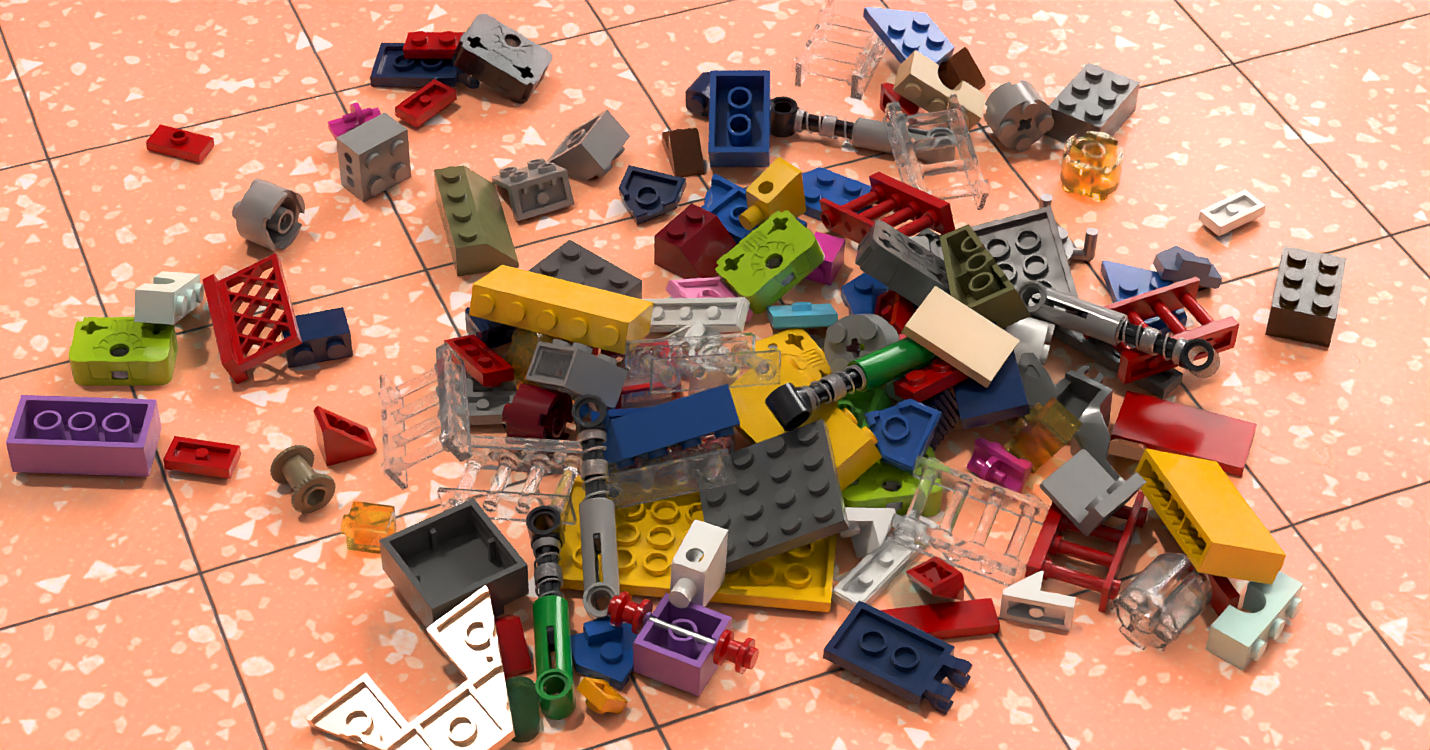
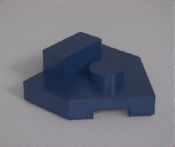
M629 165L618 189L620 197L636 224L639 225L677 209L687 184L685 178Z

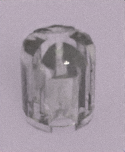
M1164 553L1158 555L1113 600L1111 611L1116 607L1117 617L1122 624L1118 629L1119 632L1130 643L1142 650L1149 646L1156 649L1163 648L1162 651H1165L1207 608L1211 601L1213 588L1208 574L1197 572L1196 569L1175 588L1181 579L1180 575L1191 564V561L1185 554ZM1147 617L1150 620L1149 623L1144 621Z

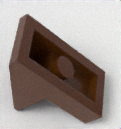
M966 47L956 52L946 62L941 63L938 68L940 81L951 90L962 80L978 90L986 85V80Z
M697 128L662 132V144L674 176L688 177L705 173Z

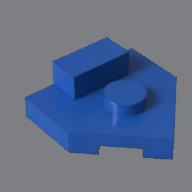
M908 399L897 403L896 406L866 413L865 421L867 426L879 441L875 446L882 456L880 458L881 461L913 475L934 437V431L941 419L942 412L915 400Z
M610 617L583 623V633L571 635L572 662L576 672L588 677L594 675L608 681L610 686L622 690L629 681V676L633 671V642L638 635L632 633V625L623 623L620 627H615L611 625Z

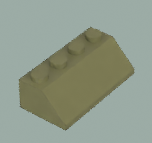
M464 165L434 169L435 197L457 277L491 272L501 265L514 268L519 267V261L496 185Z

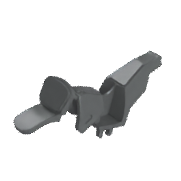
M1034 353L1022 354L1018 368L1030 414L1019 416V418L1044 426H1049L1056 421L1068 423L1074 429L1071 436V455L1074 456L1080 450L1085 449L1115 481L1119 479L1118 473L1106 460L1110 444V435L1107 427L1110 422L1113 389L1102 384L1104 375L1098 373L1094 379L1086 377L1084 375L1089 372V366L1084 365L1076 372L1073 370L1066 372L1065 378L1055 385Z

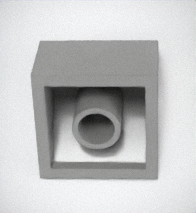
M607 109L571 130L547 161L567 169L568 176L583 181H587L596 175L600 178L612 168L610 162L618 158L625 151L623 145L630 135Z

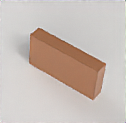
M1115 438L1110 442L1107 454L1140 461L1147 447L1145 444Z

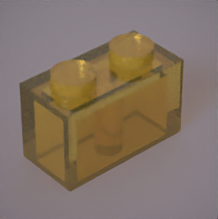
M1052 396L1043 406L1037 402L1030 409V413L1024 416L1027 421L1021 417L1008 430L1012 437L1006 442L1004 447L1016 458H1024L1033 464L1031 473L1034 474L1069 442L1083 424Z

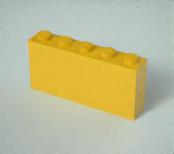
M501 265L473 284L469 315L625 354L649 334L654 302Z
M774 348L729 385L740 421V426L735 427V429L751 445L788 432L784 431L766 406L765 399L768 395L786 383H793L795 387L809 386L810 383L815 381L808 372L801 374L798 371L800 368L788 354L782 356ZM836 401L830 404H820V408L815 409L810 418L799 427L820 419L825 421L830 435L841 491H843L882 456L875 446L879 441L872 431L866 426L860 429L857 426L858 421L847 408L840 410L837 407L839 404Z
M1145 449L1135 471L1146 481L1141 490L1197 572L1272 585L1278 572L1284 565L1286 554L1216 461Z

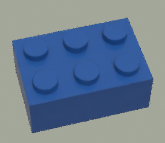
M710 70L708 141L710 167H769L771 132L770 70Z

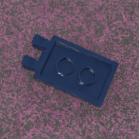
M381 43L370 75L371 86L424 87L434 79L449 87H457L458 82L471 89H476L480 86L479 80L454 66L451 59H405L403 53L405 43Z
M1014 350L987 388L970 377L953 386L963 430L1030 414Z
M860 600L823 649L824 659L916 705H920L925 698L935 710L943 714H947L953 706L954 701L951 698L956 690L947 684H942V681L947 677L954 686L964 689L971 679L968 673L973 667L969 661L954 656L955 646Z

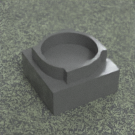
M474 498L379 540L383 571L413 609L425 628H428L485 585L490 593L494 618L504 614V605L529 594L528 565Z

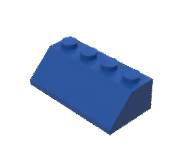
M728 384L612 419L608 434H606L607 440L603 443L607 447L604 450V459L608 462V467L614 465L616 471L636 465L634 459L648 455L649 460L668 455L667 448L681 444L682 450L701 445V438L714 434L716 440L735 434L734 428L740 426V421Z

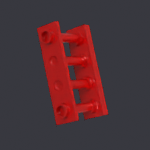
M876 172L869 176L871 184L869 193L842 206L825 198L819 200L822 211L820 218L825 228L858 244L875 223L873 220L892 211L895 213L881 221L894 228L908 220H912V222L896 229L907 237H911L927 228L942 235L955 230L950 203L881 172ZM874 203L877 204L876 206L864 212H861L859 214L856 213Z
M1197 276L1103 306L1127 315L1131 324L1137 326L1142 324L1143 328L1148 327L1145 320L1158 316L1174 334L1169 337L1177 340L1180 338L1186 340L1204 339L1212 345L1217 353L1235 348L1239 322L1233 316L1214 321L1196 301L1200 283ZM1185 307L1201 326L1187 330L1172 311ZM1083 334V337L1086 340L1092 338L1090 336ZM1123 341L1117 346L1112 345L1121 355L1117 377L1124 385L1179 366L1173 363L1172 359L1165 360L1162 355L1157 354L1153 356L1143 351H1138L1137 347L1125 346ZM1198 353L1193 361L1208 357V353Z
M1138 491L1133 507L1124 505L1112 515L1127 520L1124 531L1100 525L1089 534L1092 537L1117 543L1118 547L1115 555L1062 540L1063 536H1060L1061 531L1066 533L1068 530L1078 533L1082 532L1052 501L1027 562L1025 578L1039 571H1044L1043 580L1048 581L1049 578L1099 592L1101 593L1098 611L1105 613L1110 599L1116 601L1122 583V580H1118L1136 528H1143L1146 521L1148 508L1143 507L1144 493ZM1051 555H1066L1107 567L1109 571L1106 579L1054 565L1053 560H1050Z

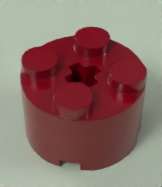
M521 383L512 403L505 404L502 411V422L507 424V448L544 457H557L566 446L570 435L564 433L566 422H573L571 413L573 402L571 396L560 390Z

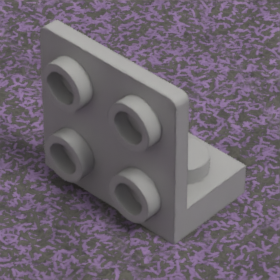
M544 158L528 161L526 167L519 169L515 166L499 170L498 175L491 177L492 183L508 190L513 216L517 221L574 205L567 169L557 166L555 163L545 161Z
M1082 449L1043 480L1039 487L1087 537L1129 502L1146 481L1137 472L1126 481L1122 476L1115 481L1085 449Z

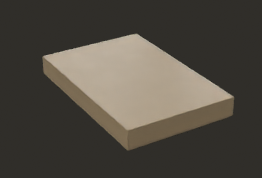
M934 286L901 332L986 388L1020 341L937 286Z

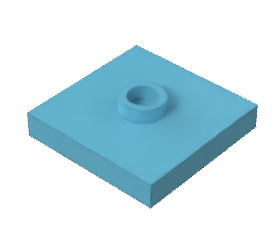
M795 302L792 305L767 306V317L774 329L829 327L838 321V314L830 303L812 304L810 302Z

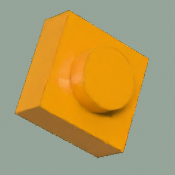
M584 677L576 688L586 698L585 704L599 714H604V712L621 714L628 703L605 680Z

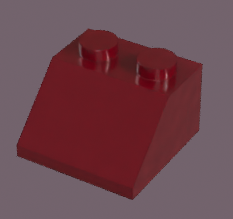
M691 203L654 235V264L684 279L718 277L719 275L715 270L718 267L716 262L737 244L717 215Z

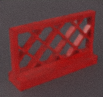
M276 253L221 280H218L214 274L202 279L221 364L236 384L249 379L248 369L302 344L281 260ZM273 267L267 279L260 278L264 271ZM244 282L238 293L231 292V287ZM254 285L261 286L255 296L248 295ZM271 288L279 289L272 300L265 298ZM243 302L250 303L243 314L236 313ZM259 306L267 307L261 317L253 316ZM277 309L284 310L278 321L270 320ZM248 323L255 324L248 335L241 334ZM265 327L272 328L266 339L259 338ZM282 330L290 332L291 336L279 342L276 341ZM253 345L260 346L256 353L246 357Z

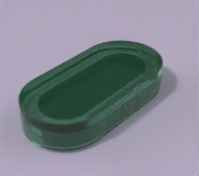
M523 676L512 677L506 681L515 737L511 741L524 743L533 740L539 734V701L533 680Z

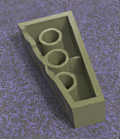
M969 224L940 236L952 297L989 321H996L997 326L1002 329L1031 316L1016 288L1008 280L1003 270L998 266Z

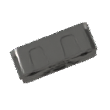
M881 220L875 221L857 248L855 264L860 266L863 272L917 306L922 304L934 286H937L949 295L951 294L943 259Z

